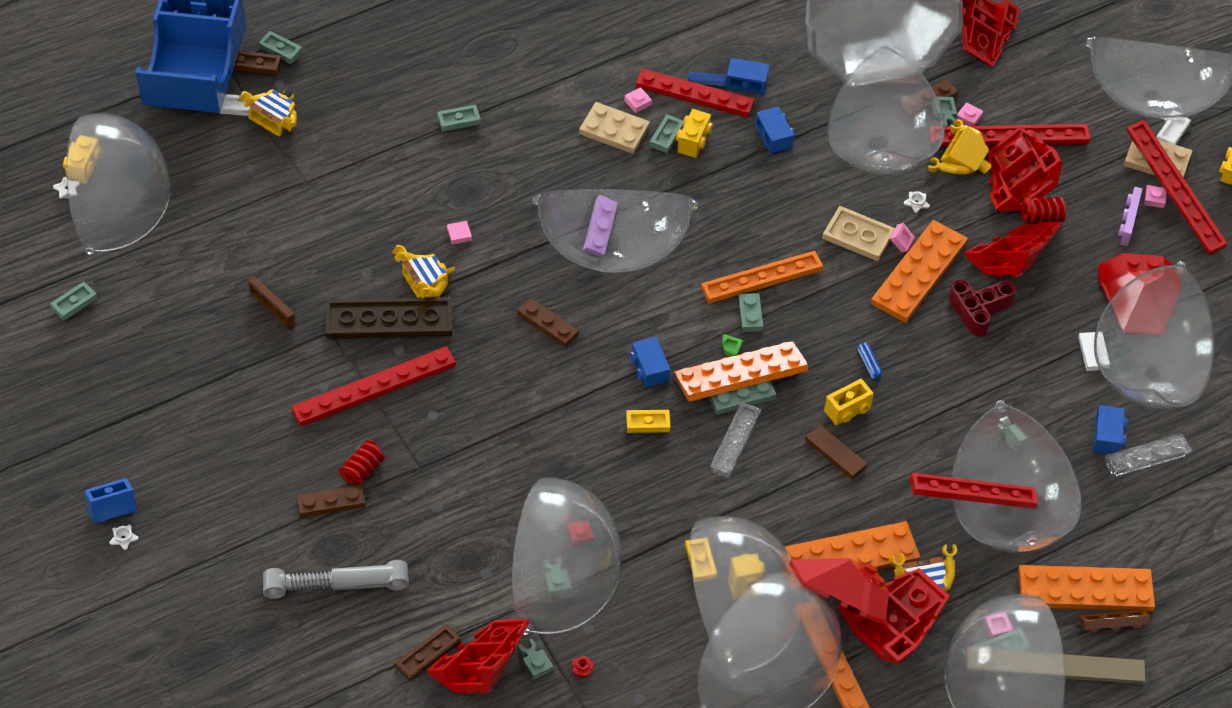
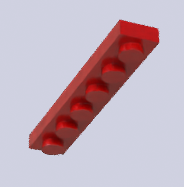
M645 69L641 70L636 81V88H642L646 91L749 118L754 105V98Z
M912 473L909 478L913 495L1036 509L1039 504L1034 487Z

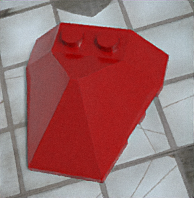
M960 0L963 51L987 66L994 67L1003 51L1004 43L1008 42L1010 38L1009 34L1017 26L1020 8L1008 0L995 3L992 0Z
M1022 127L1017 128L988 151L989 163L991 164L989 170L992 176L990 178V184L992 185L990 198L998 212L1021 211V205L1025 198L1029 197L1032 199L1037 197L1040 199L1058 186L1063 162L1057 151Z
M1061 222L1026 223L1008 231L1009 236H1004L1001 239L997 236L992 238L993 243L976 245L965 252V257L985 275H995L997 278L1006 275L1019 277L1032 266L1061 227Z
M1122 253L1099 264V285L1106 294L1107 303L1111 305L1112 314L1121 334L1163 337L1181 288L1180 270L1164 256Z
M850 558L790 560L789 565L803 587L827 599L831 595L841 601V606L847 608L850 605L858 609L859 615L881 624L885 623L889 590L884 583V579L879 576L878 570L870 564L863 565Z
M920 568L894 577L893 581L885 583L889 590V599L884 624L859 615L858 609L850 605L845 608L840 603L838 604V608L852 632L884 662L899 664L912 654L950 599V595Z
M528 619L494 620L474 634L475 639L467 645H464V643L458 645L457 652L451 656L445 654L427 672L453 693H488L500 680L530 622Z

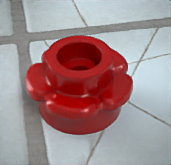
M580 656L572 661V671L577 677L585 678L591 674L594 664L588 657Z

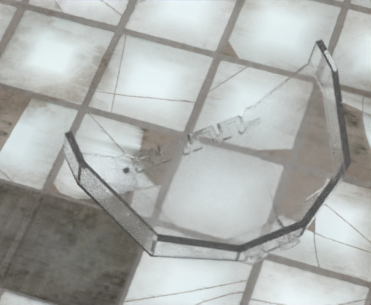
M806 0L805 26L807 50L816 60L849 86L854 85V87L869 85V82L871 84L884 82L888 78L895 80L905 78L906 75L909 77L921 75L927 67L935 65L962 30V2L960 0Z

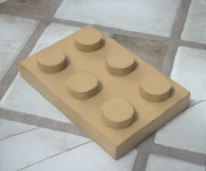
M595 102L581 125L579 134L634 154L650 127V121Z
M1158 140L1184 177L1192 150ZM1132 141L1124 166L1155 175Z
M839 206L825 229L822 239L879 261L891 240L890 237L895 228Z

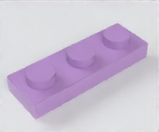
M1134 187L1133 194H1128L1126 206H1129V209L1124 210L1122 220L1126 222L1121 224L1118 233L1119 236H1122L1121 245L1128 246L1142 188Z
M602 195L596 198L583 248L584 251L601 258L605 255L618 202Z

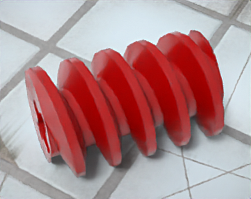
M1027 197L1021 205L1022 219L1026 222L1029 218L1030 223H1034L1035 219L1037 222H1042L1043 217L1045 222H1050L1051 219L1053 222H1057L1059 218L1060 222H1065L1066 204L1061 197H1041L1040 199L1037 197L1032 199Z
M367 439L360 446V449H357L354 455L338 469L339 474L348 484L353 485L356 483L362 485L363 479L369 477L368 473L374 472V467H379L380 462L385 460V456L375 442Z

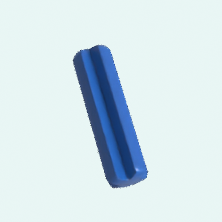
M689 72L688 81L701 85L725 86L726 75Z
M867 342L860 344L858 351L873 380L880 379L883 372L870 345Z

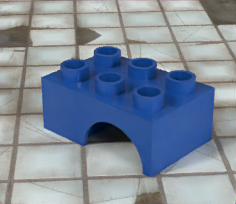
M159 0L153 17L154 44L150 65L147 71L142 70V67H137L136 70L142 105L220 113L247 26L243 0Z

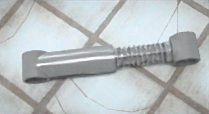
M393 560L386 565L332 568L331 573L330 571L328 573L324 571V574L322 572L320 574L312 572V574L308 573V575L306 573L304 575L296 573L295 576L294 574L292 576L285 574L279 568H270L263 572V594L267 598L277 599L283 597L286 591L289 590L293 591L295 589L296 591L297 588L299 590L301 588L303 590L311 588L312 590L313 587L315 589L323 587L324 589L325 587L329 588V586L333 588V591L388 587L391 590L399 591L409 586L408 565L405 561Z

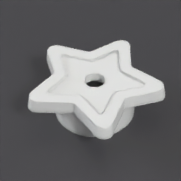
M64 177L61 183L53 186V189L59 191L60 199H68L77 196L76 188L80 183L79 181H70L67 177Z
M909 192V199L904 201V205L912 207L914 213H917L921 208L930 207L925 201L926 194L921 192Z
M131 525L112 528L114 537L110 541L111 545H120L124 550H127L131 542L138 540V536L131 531Z

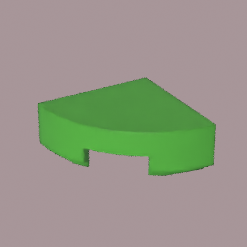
M724 334L722 339L724 352L729 357L737 356L743 346V340Z

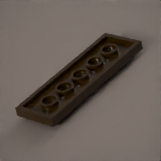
M452 297L326 300V338L453 336Z

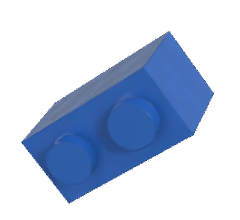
M731 58L726 88L764 95L769 64Z
M779 107L756 112L755 126L770 154L793 147V139H795L794 129L789 127L787 117L781 112Z
M657 337L633 342L632 352L629 353L632 364H636L638 379L643 381L645 388L669 382L670 367Z
M1099 405L1095 419L1093 452L1119 456L1121 447L1125 448L1127 436L1123 435V430H1126L1128 418L1124 417L1125 409Z
M127 478L84 490L88 513L94 523L104 522L108 519L137 511L134 490Z

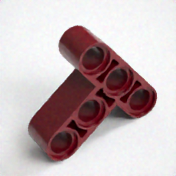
M957 279L951 285L949 301L968 330L974 336L981 337L986 335L988 331L990 314L1008 308L1013 304L1016 287L1010 281H1002L974 292L967 281Z

